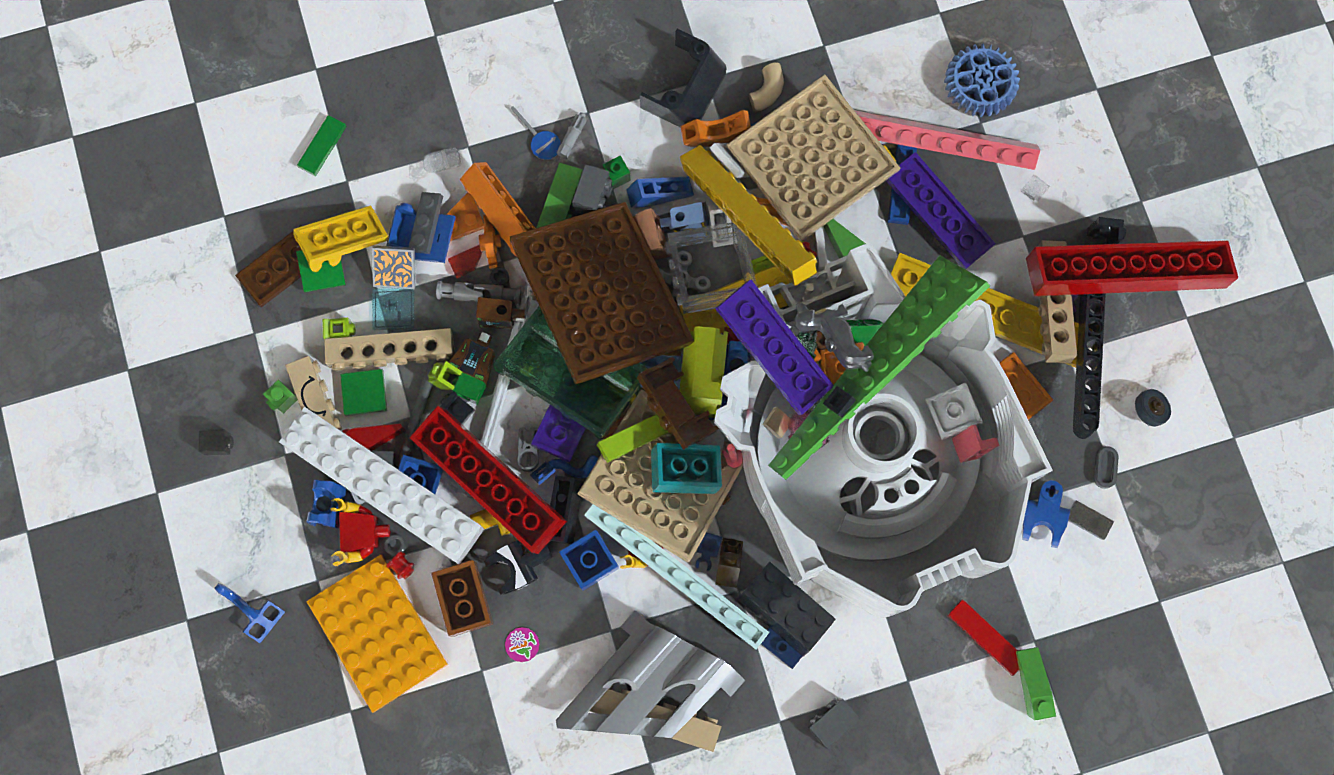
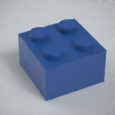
M597 530L592 531L559 552L582 591L619 569L618 564Z

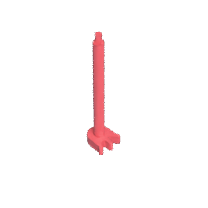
M728 444V453L725 450H722V453L729 467L738 468L743 463L741 450H736L733 444Z

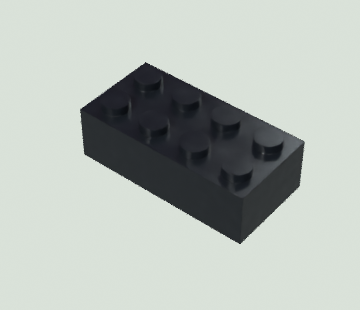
M771 562L764 567L738 598L741 603L803 657L811 651L836 620L799 586L794 585L793 581Z

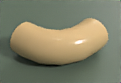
M771 63L762 69L764 77L763 86L759 90L749 93L750 102L755 113L773 105L781 95L784 78L780 63Z

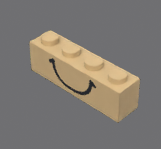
M310 356L286 364L285 366L301 410L306 407L338 430H341V423L338 417H334L332 412L335 410L331 398H327L325 393L328 391L324 379H320L319 373L321 368L317 360L314 361Z

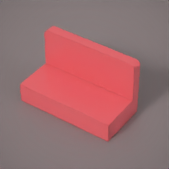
M971 425L952 438L960 463L979 459L1000 446L997 437L981 440L976 425Z

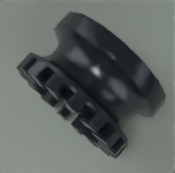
M497 267L490 274L493 285L506 286L510 281L508 271L505 268ZM499 273L506 275L505 279H501L500 282L494 280L495 275L498 276Z

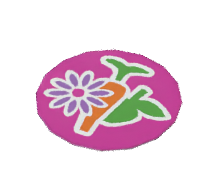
M521 627L514 629L506 638V652L511 659L517 662L529 661L535 657L539 650V639L535 632L529 628Z

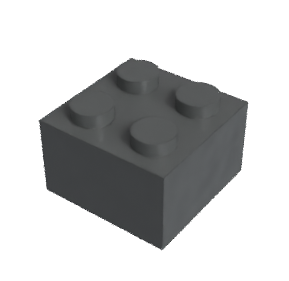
M585 164L573 199L575 216L606 208V198H610L613 189L609 171Z

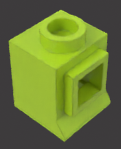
M348 317L322 319L323 339L352 337V335L356 334L355 324ZM333 326H343V332L334 333Z
M447 361L445 363H436L433 365L427 381L441 390H453L455 386L447 382L450 374L461 375L462 371Z

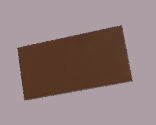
M293 231L235 275L261 308L301 278L296 251L302 249L296 242Z

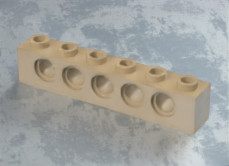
M1042 240L1038 247L1067 246V243L1065 241ZM1037 296L1040 297L1038 312L1039 316L1042 317L1040 334L1044 340L1042 354L1045 355V362L1070 364L1077 356L1072 296Z
M450 328L324 339L325 364L335 371L344 370L345 367L351 366L355 369H362L366 365L384 367L387 366V363L406 365L408 361L427 363L431 359L443 362L448 361L449 358L454 356L453 332ZM430 343H436L437 346L434 350H427V346ZM409 345H416L413 352H406V348ZM388 347H395L392 354H385ZM369 348H373V349H374V352H373L372 355H370V356H365V355H364V354H365V351H366L367 349H369ZM347 350H353L351 357L344 358V353Z

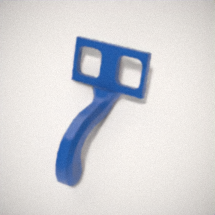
M594 455L589 456L581 468H574L560 459H552L548 462L545 461L530 476L539 485L555 473L557 469L563 470L576 478H586L595 466L598 458Z
M221 583L215 586L216 592L230 600L248 616L250 622L243 630V633L259 643L262 642L285 613L284 610L269 600L265 602L261 609H254L227 586ZM268 606H273L279 610V613L273 620L263 616ZM255 623L265 628L258 638L249 633V630Z

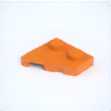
M468 192L446 214L456 217L450 241L484 229V223L474 198Z

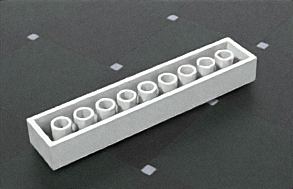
M306 407L302 409L279 441V443L457 564L463 561L484 530L481 525Z

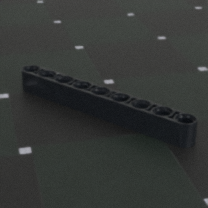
M1106 293L1080 294L1073 432L1080 439L1090 437L1099 427ZM1083 424H1086L1089 429H1086Z

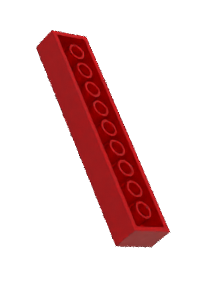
M1229 241L1035 247L1026 257L1034 296L1226 289L1239 278Z

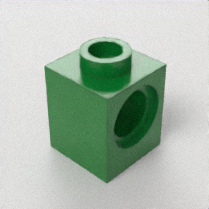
M621 155L602 164L603 170L609 171L613 189L631 181L630 171Z
M463 372L459 377L456 376L452 383L455 386L452 391L459 397L478 405L487 387L485 382Z

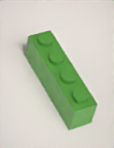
M559 162L537 228L573 218V214H571L573 199L583 169Z

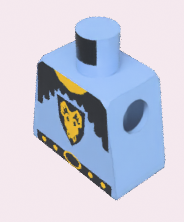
M702 202L670 209L671 217L660 219L661 230L673 229L676 236L709 233L707 213Z

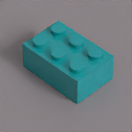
M657 443L651 450L652 492L716 494L722 488L720 445L693 444L683 450L680 444Z

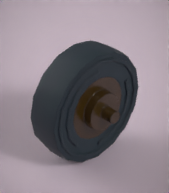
M1149 389L1141 392L1136 397L1135 410L1138 417L1145 424L1156 427L1169 420L1171 405L1163 393L1155 389Z

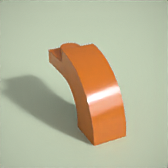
M741 110L728 117L714 121L695 119L682 125L681 132L684 145L690 147H697L699 145L711 147L714 143L731 142L748 130L751 125L748 111Z

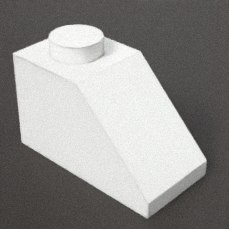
M705 200L713 247L733 244L731 219L712 200Z

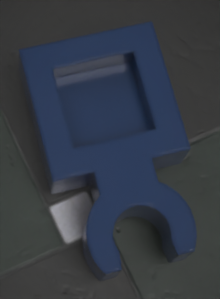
M706 532L696 550V553L702 554L696 561L695 567L697 569L700 562L704 561L708 565L706 571H710L712 567L710 557L717 558L722 540L721 536Z

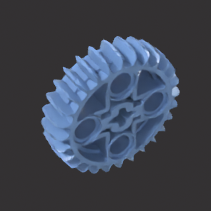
M974 44L972 50L968 46L964 51L960 50L958 55L953 57L945 72L947 76L944 80V83L947 84L945 90L950 91L948 97H954L952 104L958 102V109L964 107V113L971 110L972 116L979 112L980 117L985 112L989 117L992 112L997 115L1000 109L1002 111L1005 110L1007 105L1011 104L1019 89L1018 83L1020 78L1017 77L1019 71L1014 70L1016 63L1010 64L1012 57L1006 59V51L1000 54L999 47L994 51L992 50V45L986 49L984 44H982L978 49L976 44ZM973 60H978L981 64H976ZM989 61L992 62V63H994V64L997 65V66H992V67H990ZM966 63L967 71L958 73L960 67ZM998 75L1004 76L1005 79L999 78ZM959 82H964L966 86L960 85ZM1006 88L1004 94L998 98L997 90ZM974 94L975 100L969 98L967 95ZM983 96L988 97L991 101L984 100Z

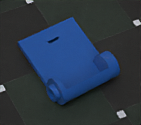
M401 203L395 207L386 246L409 247L417 214L412 205ZM439 214L430 254L415 253V260L445 263L456 218L454 215Z

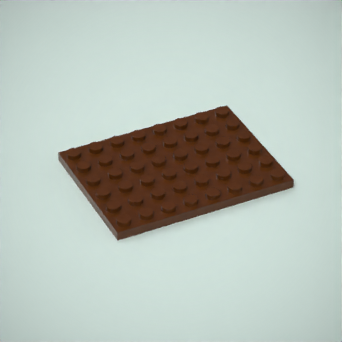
M626 202L510 236V243L575 384L690 346L694 342Z

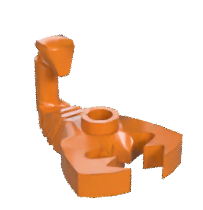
M485 214L483 215L484 234L479 235L480 250L486 251L489 269H495L498 267L496 252L497 247H501V239L499 235L495 234L493 225L488 221Z

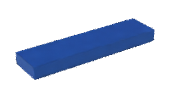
M897 144L895 151L896 163L900 165L913 153H917V148ZM891 187L888 223L908 225L910 208Z

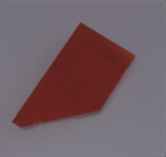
M480 245L448 258L456 278L476 270L483 253L480 250Z

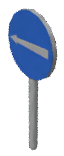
M512 106L511 110L534 135L531 142L533 154L542 160L555 158L561 145L558 136L549 131L537 133L516 108Z

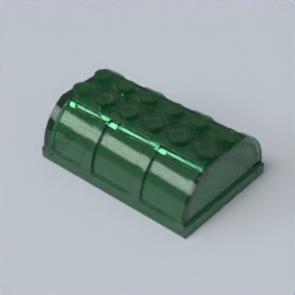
M540 306L537 307L493 365L498 374L507 376L524 387L526 392L533 397H539L562 412V415L567 419H573L590 430L599 440H602L609 433L640 388L641 384L637 379L639 373L648 369L641 363H637L575 384Z

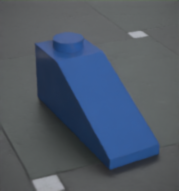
M689 176L637 179L626 189L631 208L651 207L694 196Z

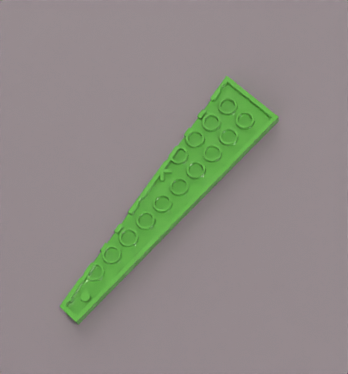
M939 255L867 343L874 355L873 360H870L872 364L868 368L869 370L865 372L862 368L846 369L832 389L827 392L768 466L787 480L822 446L824 439L830 434L834 435L839 430L838 426L847 418L850 420L856 414L854 411L863 402L867 404L914 357L924 350V345L931 338H936L940 335L942 327L949 321L953 322L958 317L957 313L966 305L970 306L990 287L988 282ZM836 386L856 399L843 418L823 404Z

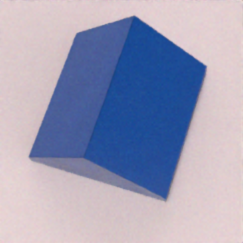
M403 455L398 470L436 495L443 469L437 464Z

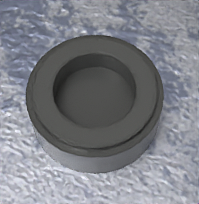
M393 534L385 540L384 548L388 554L396 556L400 551L402 553L406 551L407 543L402 536Z

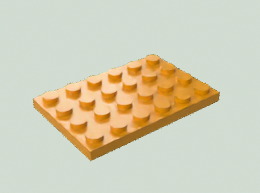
M379 555L306 601L372 713L449 665L392 570L386 567L387 562L383 555Z

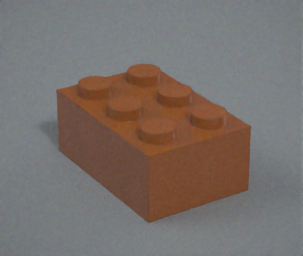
M474 560L431 573L449 637H455L493 625L477 563Z

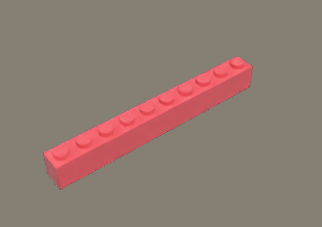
M855 111L878 141L1035 170L1040 154L1037 144Z

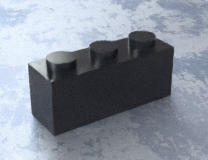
M555 475L550 506L567 522L550 541L570 545L574 543L581 496L578 495V492L584 484L583 481L572 477Z

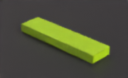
M656 414L598 442L597 446L606 462L609 463L668 434V431L661 427L659 417Z

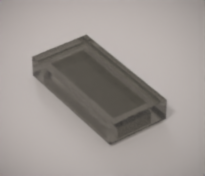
M1077 500L1074 501L1070 509L1069 522L1101 540L1106 539L1114 523L1113 520Z

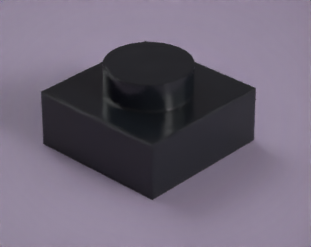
M836 386L823 404L843 418L856 399Z

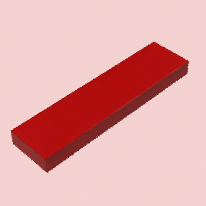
M962 599L947 616L1011 676H1014L1019 670L1016 654L1018 650Z

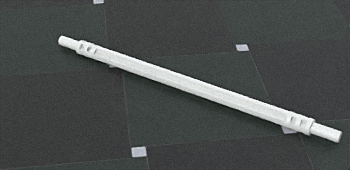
M528 280L519 305V309H525V321L531 300L535 298ZM525 321L514 322L479 438L488 449H490L519 352ZM467 491L465 492L464 496L473 498Z

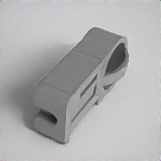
M531 427L530 430L519 428L517 461L519 467L526 472L534 471L539 465L538 449L531 446V442L537 432L535 427ZM525 454H527V467L523 466L520 461ZM531 454L534 455L536 458L535 463L532 466Z

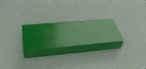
M328 115L298 162V168L316 177L346 129V124Z

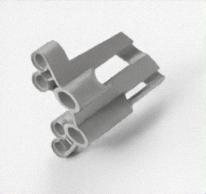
M634 611L621 625V628L630 635L629 638L556 719V726L558 729L672 738L720 688L731 697L745 680L716 653L710 654L693 646L676 635L649 623L639 613ZM625 682L631 686L632 690L611 714L588 713L613 683ZM684 684L692 691L668 719L645 718L670 689Z

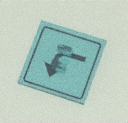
M372 289L373 330L414 328V289Z

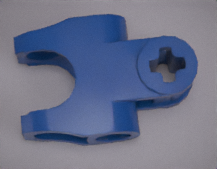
M1052 480L1045 482L1039 493L1038 501L1028 499L1023 521L1022 540L1029 541L1032 529L1035 526L1044 525L1052 533L1051 547L1058 548L1061 537L1067 528L1070 509L1060 507L1063 488L1058 482ZM1050 489L1054 490V491H1053V493H1054L1053 497H1050V496H1049V490H1050Z

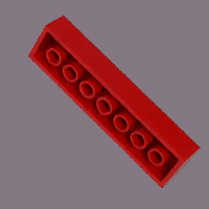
M437 406L410 436V439L532 553L539 554L567 522L446 409Z

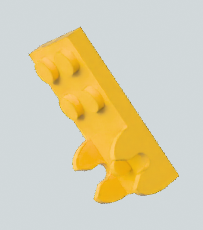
M372 206L293 229L294 238L302 249L311 270L314 272H318L322 267V263L328 260L330 265L336 266L340 262L342 255L388 240V235Z

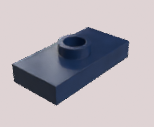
M769 627L767 630L769 633L761 645L793 669L803 656Z

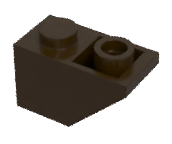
M722 538L715 585L737 588L743 541Z

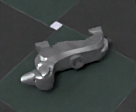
M801 302L796 304L798 314L795 317V325L800 332L821 331L826 338L825 345L827 350L834 352L846 369L862 368L865 372L869 370L868 368L872 364L870 360H873L874 355L868 345L863 348V351L855 345L851 328L843 318L848 315L843 303L838 306L837 310L825 308L816 312L813 309L808 310L805 304Z

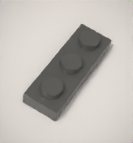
M421 193L408 247L415 248V253L430 254L444 197L440 193Z

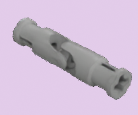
M438 281L436 297L437 299L454 298L455 301L474 300L477 302L478 297L510 300L516 303V305H520L521 286L506 288L503 285H473L465 282L450 284ZM485 289L488 290L492 296L484 297Z

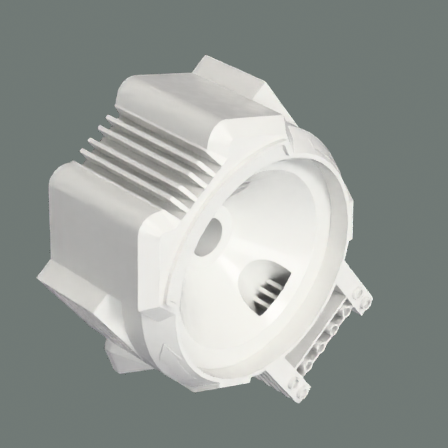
M869 243L849 251L847 256L826 264L824 270L817 272L796 286L793 283L788 285L779 283L772 287H769L767 284L758 288L802 345L806 341L812 342V334L815 330L802 333L797 329L795 325V317L798 314L797 303L801 302L805 304L808 310L813 309L815 312L825 308L837 310L838 306L843 303L848 312V315L843 317L844 320L876 319L884 324L906 297ZM842 268L835 284L831 272ZM779 293L782 294L789 308L781 311L774 298ZM980 299L974 301L970 306L966 305L957 313L958 317L953 322L949 321L940 329L942 332L936 338H931L924 345V350L914 357L867 404L863 402L854 411L856 414L850 420L848 418L838 426L839 430L834 435L830 434L824 439L822 446L787 480L768 465L823 397L804 414L798 415L756 360L723 376L720 390L728 397L727 405L716 410L714 423L737 450H742L743 467L751 495L770 528L794 585L811 579L813 582L872 615L886 618L915 606L921 593L959 575L973 579L982 577L1007 567L1014 561L1018 551L1031 483L1053 470L1008 377L998 360L989 350L996 340L989 304ZM820 359V361L817 363V365H818L820 368H821V359ZM967 383L983 421V424L977 426L981 440L997 437L1000 446L979 459L960 463L952 438L958 434L943 440L941 439L925 399ZM774 407L781 409L793 420L782 438H777L762 425ZM870 420H882L888 423L896 434L894 450L886 455H875L867 451L860 440L861 426ZM918 450H927L935 456L933 460L926 464L912 459ZM938 462L939 474L937 479L934 480L929 467ZM911 465L923 469L928 480L919 477L913 468L911 469ZM856 477L867 478L857 494L840 498L841 489L849 480ZM907 480L913 482L918 490L916 494H908L905 491L904 484ZM871 481L875 488V499L871 508L862 514L861 495ZM885 490H896L899 495L898 500L895 503L887 502L884 499ZM855 500L857 515H851L844 511L841 503Z

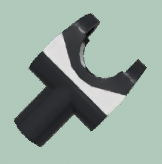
M519 540L490 555L485 559L484 564L486 567L494 564H506L510 567V579L504 586L498 589L500 595H504L536 581L538 577L533 567L549 560L553 556L547 545L539 554H536L528 549L524 551Z

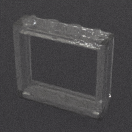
M733 222L668 233V242H665L666 254L671 255V259H668L670 272L674 271L675 273L672 281L674 289L679 291V294H676L678 306L682 305L683 314L714 309L738 288L688 296L677 247L734 237L744 281L747 282L751 279L757 286L745 235Z

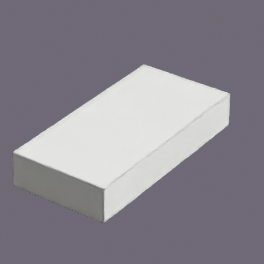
M822 227L813 233L814 250L817 253V272L824 270L827 264Z

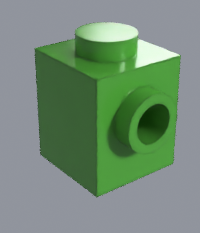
M279 379L263 393L268 399L265 403L273 411L278 409L283 414L298 400Z

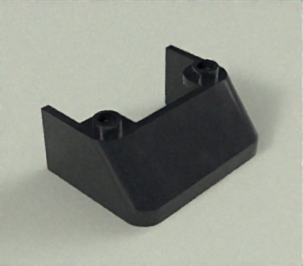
M677 28L675 31V46L689 52L693 59L699 61V64L682 94L671 90L664 93L661 100H658L642 92L640 94V108L681 128L682 125L695 119L702 120L726 75L727 67L705 41Z

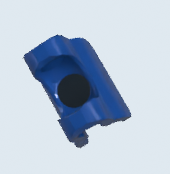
M729 341L727 345L724 376L751 362V354L741 341Z
M314 479L312 509L308 512L306 522L311 526H316L319 523L338 529L340 527L339 512L343 511H331L330 508H338V503L331 500L340 498L345 501L346 488L332 481Z

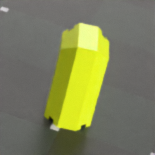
M697 326L694 327V331L690 332L694 342L690 346L684 347L681 371L684 375L680 380V392L696 415H700L708 410L710 413L708 418H715L716 410L721 407L723 392L720 388L724 376L728 332L724 331L722 335L718 328Z

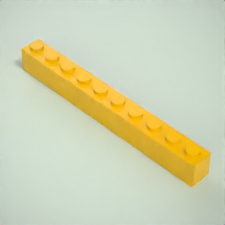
M699 145L680 156L684 172L794 286L817 273L815 266L817 260L813 253L807 252L801 241L795 240L791 232L787 228H783L779 220L775 216L772 217L764 205H760L756 197L752 193L749 194L741 182L738 183L730 171L727 172L719 160L716 161L709 150L706 151Z

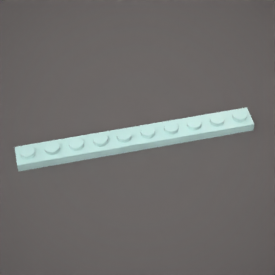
M594 504L585 513L584 516L754 649H757L769 632L651 539Z

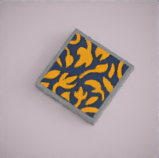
M373 245V287L415 289V248Z

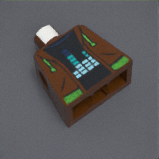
M478 297L476 319L480 328H512L513 321H525V309H514L513 303L510 300Z
M481 332L476 342L469 338L465 339L449 363L463 373L477 378L487 385L495 358L494 350L488 347L492 337Z

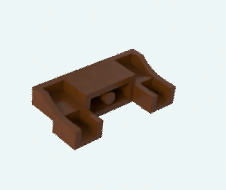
M672 356L664 362L639 373L637 379L647 393V404L651 411L655 412L659 417L661 427L667 430L669 434L673 433L682 449L685 450L696 442H700L714 434L719 428L717 425L713 426L708 416L710 413L708 410L695 417V413L674 383L681 379L684 373L677 371L673 365L675 359Z

